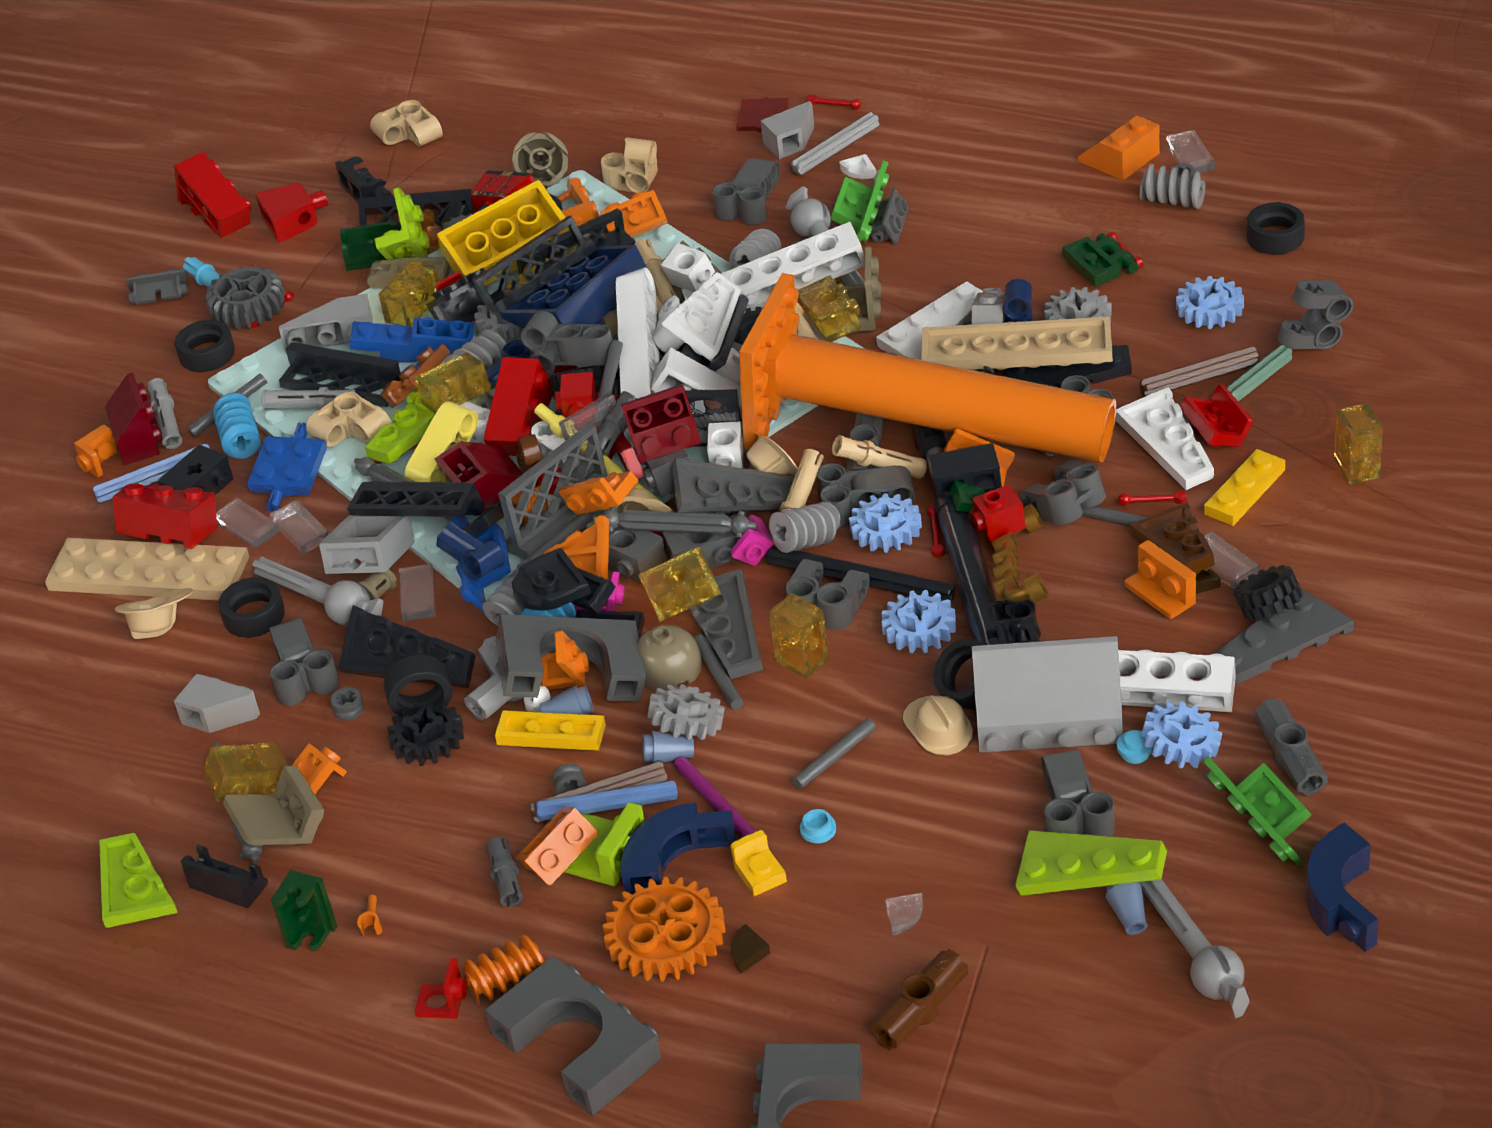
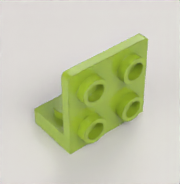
M399 187L394 188L393 192L402 230H391L384 233L383 236L375 238L376 248L387 260L428 257L426 248L430 247L426 232L422 231L420 222L424 221L422 210L419 205L413 203L409 194L406 195Z
M628 802L621 815H617L614 821L590 814H582L598 831V836L564 871L565 873L613 887L617 885L622 877V854L627 841L634 831L645 822L642 805Z

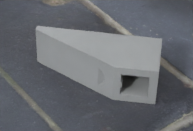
M368 294L337 298L280 325L279 331L285 352L291 342L318 347L350 342L353 321L373 323Z

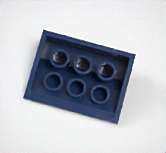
M636 245L595 246L597 248L596 251L500 315L502 319L523 329L538 311L551 313L557 319L558 324H600L608 312L617 309L616 278L644 267L647 268Z

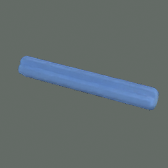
M203 444V446L210 448L208 444ZM194 448L94 486L93 492L97 501L104 503L112 500L113 496L128 484L137 483L145 487L156 483L157 480Z
M674 781L538 801L536 803V814L538 820L543 821L552 819L563 806L573 807L582 815L625 808L628 802L646 805L677 799V786Z

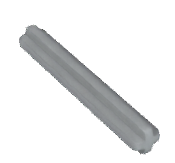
M872 112L867 113L799 156L791 163L792 171L801 176L879 126L878 116Z

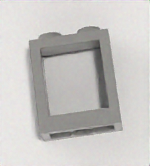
M349 515L319 543L325 574L386 572L415 543L410 516ZM355 559H359L361 564H357Z

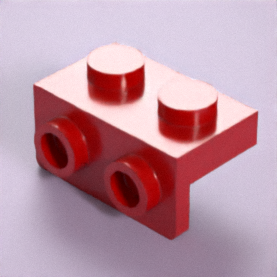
M1217 385L1211 399L1184 397L1180 408L1188 417V421L1196 427L1203 436V440L1213 447H1241L1253 423V419L1225 385Z

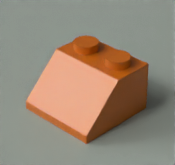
M1136 115L1080 154L1078 161L1124 181L1160 154L1159 124Z

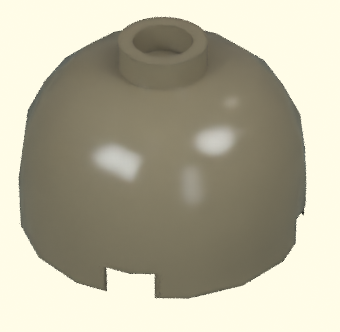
M533 132L521 138L514 147L512 156L513 171L532 173L534 182L540 180L545 189L562 180L566 174L569 162L568 152L562 141L553 134L546 132L545 134Z
M659 625L650 628L638 639L637 649L643 659L646 673L644 687L655 691L658 688L666 691L667 685H671L678 689V684L688 680L689 685L700 674L702 658L695 638L683 627Z

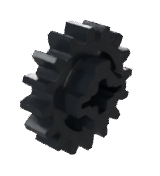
M428 700L426 706H420L418 702H415L414 709L412 710L402 708L403 716H393V725L387 727L391 750H394L397 759L404 757L406 764L412 763L415 759L418 760L419 766H423L428 759H431L436 764L438 763V756L451 757L449 749L458 750L460 748L458 740L464 739V727L461 716L457 715L455 707L447 709L446 703L443 701L437 706H433L432 700Z

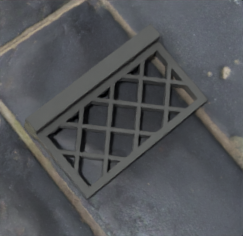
M588 423L498 493L510 535L505 540L507 552L525 560L577 517L567 507L566 502L559 494V490L562 486L568 485L569 480L574 481L573 484L593 477L607 476L595 425ZM587 439L588 445L583 456L579 452L583 442ZM568 455L562 473L556 472L560 460ZM577 458L581 459L576 477L571 476ZM592 462L594 464L595 472L593 471L587 476L588 470ZM545 473L539 491L535 490L534 487L538 477ZM554 476L560 477L554 494H549ZM522 491L518 505L514 508L511 498ZM531 495H537L532 511L527 512L526 509ZM546 498L552 499L550 505L542 511ZM528 516L527 524L519 529L523 517Z

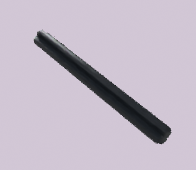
M774 545L766 553V562L773 566L796 570L803 559H809L823 564V577L842 581L847 572L853 569L869 574V587L909 595L910 591H914L916 595H921L924 590H928L929 597L939 593L941 594V601L949 599L950 603L955 596V586L949 583L794 550L784 553Z

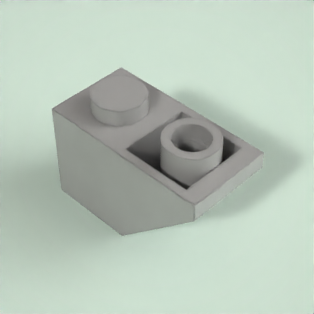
M810 101L760 120L763 144L778 159L804 150L815 127L813 107Z
M985 288L983 292H978L972 304V325L1005 323L1003 311L1004 293H1001L1000 288Z
M196 674L174 700L182 725L208 733L257 719L260 715L253 690L245 686H237L221 681L218 678H210L200 674Z

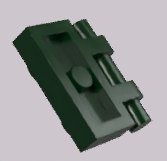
M1104 233L1097 236L1096 242H1093L1089 237H1085L1062 247L1063 257L1095 287L1120 277L1121 269L1127 270L1129 273H1135L1139 267L1133 260L1134 256L1128 250H1122L1118 241Z

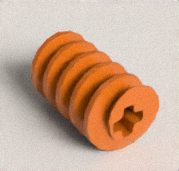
M521 935L519 937V948L512 941L506 942L505 954L498 947L492 948L491 960L486 954H479L477 956V966L470 959L463 962L464 977H466L468 989L479 1007L480 994L483 993L491 1002L494 1000V988L497 987L504 995L508 992L507 982L511 981L514 985H517L521 981V976L525 975L527 977L545 962L537 944L532 942L528 936Z

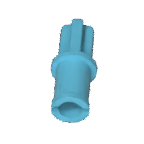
M195 257L184 259L183 270L193 276L199 285L208 287L211 285V280L219 279V274L211 264H204Z

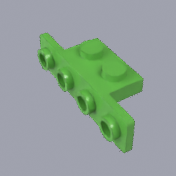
M884 160L873 178L871 187L845 176L830 215L831 220L839 225L851 222L859 242L863 241L866 243L873 228L871 225L878 212L877 207L884 194L882 190L889 178V174L885 173L888 162Z
M1207 756L1203 762L1211 770L1206 775L1220 792L1226 787L1232 793L1227 797L1228 801L1241 815L1248 811L1253 816L1247 822L1262 838L1267 834L1273 838L1274 841L1269 846L1283 862L1290 857L1300 867L1304 863L1303 860L1284 839L1311 816V813L1265 763L1259 766L1236 787L1212 759Z

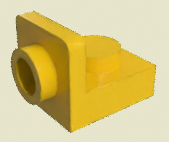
M763 830L744 836L731 844L734 869L753 896H757L787 882L786 872L769 850L767 836Z

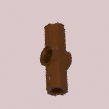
M950 949L947 951L941 950L920 973L906 977L901 983V993L870 1024V1033L876 1038L879 1045L888 1050L892 1048L897 1049L919 1025H925L935 1020L938 1015V1005L968 975V965L964 963L956 952Z

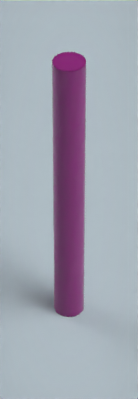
M684 756L675 760L674 767L716 811H732L735 831L741 837L756 832Z

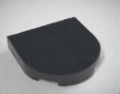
M562 548L524 563L519 567V573L511 583L516 601L523 607L539 611L555 609L591 594L590 585Z

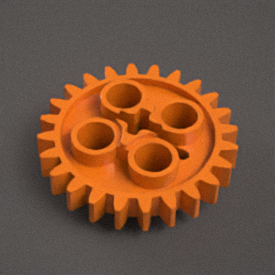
M664 877L661 885H656L653 879H649L648 888L644 889L639 884H635V894L622 892L624 903L619 901L612 902L614 912H606L607 923L603 924L606 950H609L611 961H618L620 970L629 967L632 977L643 971L645 981H649L653 974H658L660 981L664 982L667 973H672L676 980L680 979L681 970L685 969L688 973L694 974L693 965L695 963L707 966L706 955L716 957V946L723 945L722 934L726 933L723 909L719 907L716 896L710 897L707 887L698 891L696 881H693L686 887L682 877L675 884H670L668 877Z

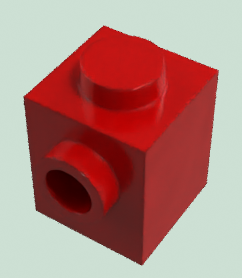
M593 372L561 374L560 391L555 392L557 411L562 410L563 416L570 422L593 420L597 403V391Z
M1009 484L972 498L975 511L971 513L973 525L978 532L982 530L989 542L1008 532L1015 533L1026 529L1023 504Z

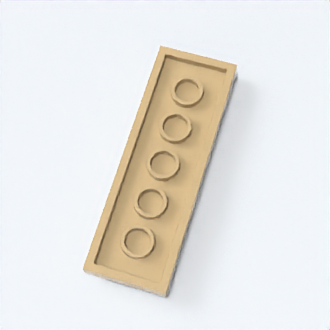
M1110 316L922 328V360L973 371L983 369L984 366H988L991 369L1004 370L1010 367L1036 368L1045 365L1069 366L1079 363L1101 364L1103 362H1113Z
M67 538L45 583L48 591L151 597L178 589L192 588L194 590L193 593L185 599L219 600L226 588L239 581L250 556L247 547L197 545L193 549L184 548V544Z

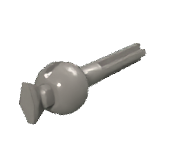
M802 186L790 195L785 209L792 211L790 222L793 230L799 236L808 239L829 230L831 216L828 207L821 201L808 198L806 187ZM857 270L840 276L845 285L865 284L864 279Z
M262 556L259 561L254 560L252 566L256 567L253 572L255 575L323 603L327 616L339 625L348 626L353 605L371 614L381 616L384 601L379 598L370 600L367 590L354 581L343 580L331 586Z
M1162 879L1138 882L1141 884L1142 891L1192 957L1190 976L1194 987L1206 998L1229 1001L1235 1018L1243 1016L1250 1000L1245 987L1242 986L1245 969L1241 958L1229 947L1221 945L1212 946Z

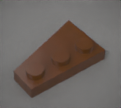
M1188 502L1130 524L1131 536L1141 544L1147 540L1151 541L1196 574L1200 573L1201 570L1214 566L1213 552L1204 534L1200 533L1198 522L1195 517H1192Z

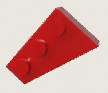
M201 152L174 165L178 202L181 205L188 203L192 207L190 212L194 216L201 214L205 218L203 223L220 238L250 224L251 205L245 196L239 195L232 180L223 176L215 160H210L204 152Z
M503 357L483 440L485 444L500 445L508 456H516L515 446L518 438L532 435V427L536 423L543 421L534 413L535 408L541 403L549 407L553 397L548 373L544 370L539 359Z
M134 483L125 485L121 491L113 496L116 533L142 539H148L149 534L161 537V543L171 544L172 539L184 541V548L193 549L217 529L215 492H203V489L198 487L173 490V487L168 485L143 488L142 484Z

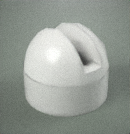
M540 686L538 698H523L525 709L528 712H541L540 703L550 700L551 694L547 687Z

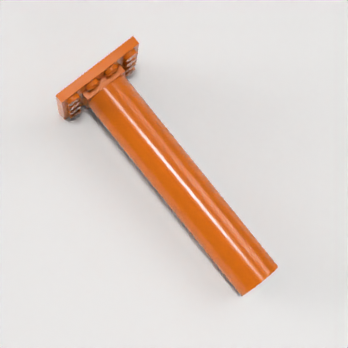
M781 274L739 351L743 443L745 450H749L759 439L758 434L768 437L772 420L778 418L782 400L787 399L952 433L955 429H960L985 440L1097 463L1104 461L1113 434L1116 417V400L1113 398L797 335L799 314L795 313L799 291L795 288L794 275Z

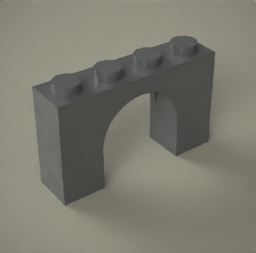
M501 614L496 636V646L503 696L538 698L543 677L541 658L548 653L556 652L555 632L563 631L571 640L575 641L576 645L586 653L588 659L600 670L606 700L640 702L646 673L643 659L637 649L639 636L636 621Z
M555 956L549 958L485 1009L491 1035L515 1054L545 1030L561 1022L583 1021L599 1028L601 1033L597 1041L561 1071L566 1095L592 1116L661 1060L658 1046L659 1036L651 1025L640 1023L632 1016L625 1005L614 1003L606 996L600 986L595 983H588L581 977L574 966L571 964L565 965Z
M765 1044L764 1060L757 1061V1083L761 1084V1092H754L753 1099L754 1116H758V1124H751V1128H781V1123L786 1115L797 1106L815 1100H861L863 1064L860 1044Z

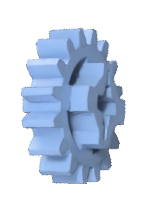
M1208 276L1206 281H1202L1198 277L1195 278V284L1186 282L1185 289H1178L1176 310H1178L1179 317H1185V323L1187 324L1194 321L1197 328L1205 325L1208 329H1212L1213 324L1225 327V321L1234 323L1235 316H1242L1244 295H1242L1241 287L1235 288L1234 281L1224 283V277L1213 279L1212 276Z
M883 493L882 498L879 499L872 495L870 496L871 502L867 503L861 500L859 508H853L852 517H849L852 539L859 540L860 547L869 544L870 551L872 552L878 547L883 548L884 553H887L889 548L893 546L896 550H901V543L911 545L912 537H919V528H922L918 505L912 506V499L910 498L901 501L900 494L889 498L887 493Z
M924 590L921 595H916L914 591H910V597L905 598L899 594L897 595V603L890 601L887 603V610L882 611V633L886 635L889 644L896 642V649L898 650L907 646L909 647V653H914L916 648H921L924 653H927L928 646L932 645L937 649L941 648L940 640L949 642L951 640L950 633L956 631L955 608H951L949 599L941 601V594L939 593L929 597L928 590Z
M1167 701L1164 709L1155 705L1153 712L1147 713L1141 736L1146 738L1144 742L1145 747H1154L1152 753L1154 757L1165 756L1166 764L1175 761L1178 763L1179 768H1183L1185 762H1189L1192 767L1198 768L1199 762H1203L1207 756L1210 758L1216 757L1222 732L1218 731V722H1209L1211 716L1209 712L1203 714L1198 712L1199 706L1194 705L1192 708H1188L1183 701H1180L1179 706L1174 707L1170 701Z

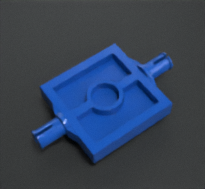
M301 422L297 423L292 437L266 436L247 483L250 492L270 495L265 505V508L270 512H273V510L277 512L279 510L283 497L292 495L309 496L327 450L325 441L322 439H306L307 431L306 423L304 422L302 424Z

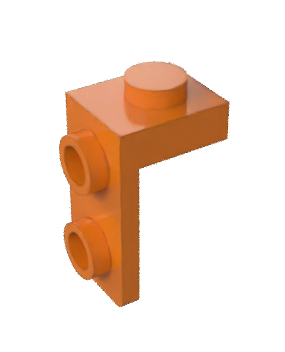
M574 178L569 179L572 198L576 206L561 212L565 217L572 216L578 227L599 217V213L594 201L589 202L585 187H579Z
M556 631V652L548 653L541 658L543 666L542 686L547 687L550 691L575 685H585V673L589 670L586 653L563 631Z

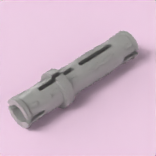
M154 378L148 382L147 390L150 394V404L156 416L162 444L167 449H176L182 444V437L173 412L174 400L168 394L166 382L162 378Z
M320 387L319 390H263L261 402L264 409L319 408L320 410L338 395L345 392H356L354 389L329 390L328 387Z

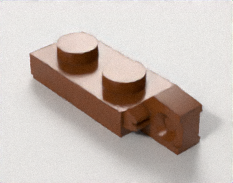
M444 344L433 350L430 346L427 347L416 357L419 362L415 366L411 364L398 375L401 380H393L388 383L380 395L383 396L391 408L399 405L411 391L415 390L444 361V358L450 354V351Z

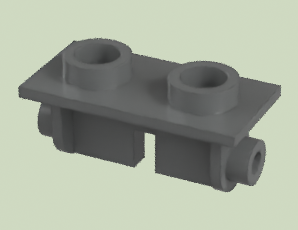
M892 188L890 198L882 200L879 204L876 216L877 221L874 222L870 233L875 242H882L891 238L894 245H898L908 214V204L899 195L896 188Z
M168 269L161 273L138 274L135 277L125 278L131 291L128 292L130 303H136V305L157 302V292H161L162 301L181 299L183 295H188L189 282L183 269Z

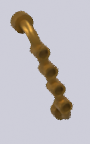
M1033 504L1023 507L1027 530L1033 533L1043 528L1041 517ZM1023 530L1015 533L1008 532L993 540L992 545L996 553L992 557L997 566L993 568L997 579L993 585L999 598L1002 601L1007 599L1014 603L1030 598L1034 603H1038L1048 598L1047 588L1037 572L1023 578L1025 586L1020 587L1017 580L1021 575L1016 566L1020 564V560L1016 553L1019 550V546L1015 537Z

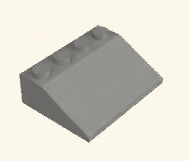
M1117 636L972 646L979 753L1117 744L1119 736L1123 734Z

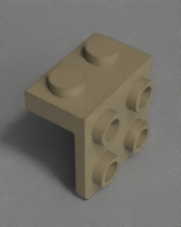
M865 247V284L839 285V332L875 330L876 318H881V282L878 281L879 259L878 256H872V247Z
M284 766L274 794L226 795L223 801L225 809L245 842L254 846L311 844L324 814L322 804L318 801L297 766Z

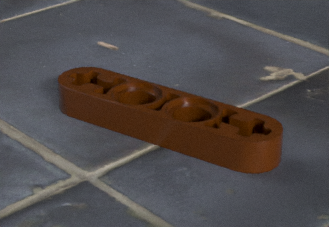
M535 434L518 438L515 446L518 466L523 473L542 460Z

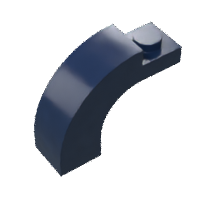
M695 802L674 806L650 817L634 831L624 848L621 862L624 891L632 895L635 894V884H639L644 889L648 888L649 879H653L656 885H661L667 865L675 857L686 851L731 846L736 841L732 811L698 813Z
M1344 822L1327 833L1317 843L1311 853L1307 874V903L1314 922L1326 936L1339 929L1348 941L1355 942L1366 952L1377 945L1378 918L1355 900L1345 890V886L1369 870L1371 844Z

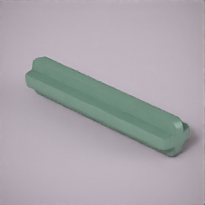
M1279 345L1227 386L1228 390L1239 402L1290 362L1293 358L1291 355L1292 349Z

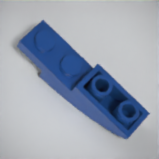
M414 317L413 327L399 324L388 325L367 321H353L350 349L380 352V358L397 360L398 362H417L416 357L424 349L430 346L433 350L444 344L450 351L449 355H452L455 350L462 348L465 343L473 339L474 323Z

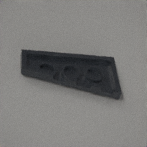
M1112 345L1113 362H1103L1101 364L1079 363L1069 366L1045 365L1036 368L1010 367L1004 369V374L1008 378L1061 388L1062 381L1074 375L1086 377L1093 384L1132 374V364L1128 345Z
M352 606L338 667L342 673L384 678L390 667L399 660L410 656L426 655L435 657L444 663L452 686L469 688L476 658L474 653L438 638L422 634L413 628L394 623L385 617L366 612L357 606ZM428 679L413 681V682H422V683H430V684H436V683H437L436 681H432V680H428Z

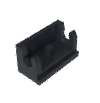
M355 156L343 162H335L340 186L358 203V198L392 195L390 190H386L383 187L386 181L375 179L366 167L360 168L357 171L353 169L356 164L363 162L361 157Z
M993 443L928 455L936 500L941 495L951 492L950 488L955 480L983 488L985 493L1002 487L1000 466Z
M196 845V852H198L197 862L189 855H185L180 861L189 888L245 908H249L268 884V880L263 876L259 865L250 863V871L210 858L208 849L201 845Z

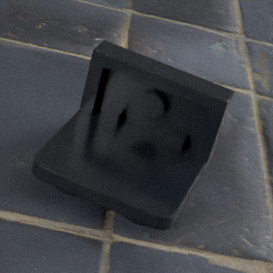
M484 268L471 272L458 279L457 282L434 292L432 295L435 299L426 304L432 317L437 320L470 322L475 319L474 314L478 312L477 306L485 305L472 279L484 272Z

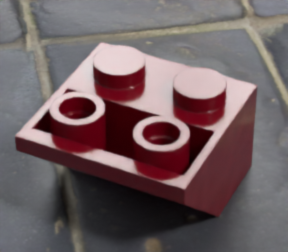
M133 372L129 373L105 406L124 465L160 455L157 442L162 441L158 426L155 424V416L143 382L137 384Z
M683 384L621 404L640 463L701 444Z
M460 441L434 458L448 483H475L485 505L483 511L500 501L498 493L524 474L500 445Z

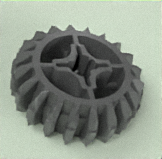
M250 265L248 268L240 266L237 270L229 269V273L219 274V279L211 280V285L206 288L205 302L209 315L212 317V320L226 324L229 329L234 326L238 330L245 326L251 328L254 321H257L258 325L262 326L263 321H272V315L280 314L279 309L284 307L285 290L281 279H279L278 274L273 273L272 269L265 270L263 266L254 268L253 265Z

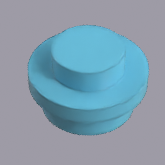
M1127 731L1120 735L1117 740V751L1128 763H1142L1148 759L1153 751V747L1144 746L1146 738L1141 736L1142 731Z
M814 809L807 812L800 823V834L803 839L810 843L826 842L836 833L834 818L822 809Z

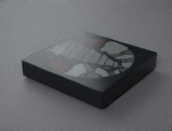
M737 389L685 390L701 439V444L695 446L708 445L709 423L740 421L743 436Z

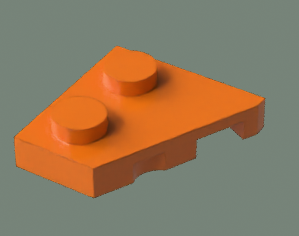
M598 516L594 519L595 524L583 532L575 531L563 543L554 545L545 551L544 554L562 548L577 568L608 579L609 519L605 516Z

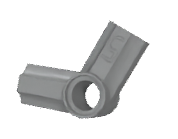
M496 636L485 639L483 645L478 649L479 657L491 676L464 698L466 707L472 712L474 717L481 721L491 716L507 701H518L524 698L503 696Z

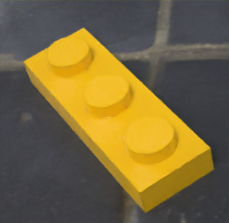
M1256 449L1204 504V515L1234 526L1285 471V460Z
M502 711L495 739L497 745L599 751L606 724L604 716Z

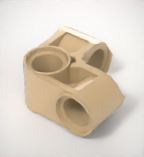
M407 100L384 112H379L372 118L370 123L371 130L386 145H393L409 139L421 147L443 136L438 119L433 114L431 115L416 100Z
M626 137L624 154L612 152L601 158L603 183L614 190L634 193L647 192L658 172L656 142Z
M345 392L338 395L320 410L314 412L307 421L306 431L315 439L324 440L325 444L329 447H334L349 437L357 438L368 444L383 425L391 424V420L381 407L373 405L354 392Z

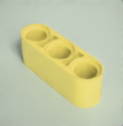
M450 401L443 403L408 461L404 473L405 477L414 482L446 483L447 480L434 458L460 441H470L478 426L479 419L477 413Z

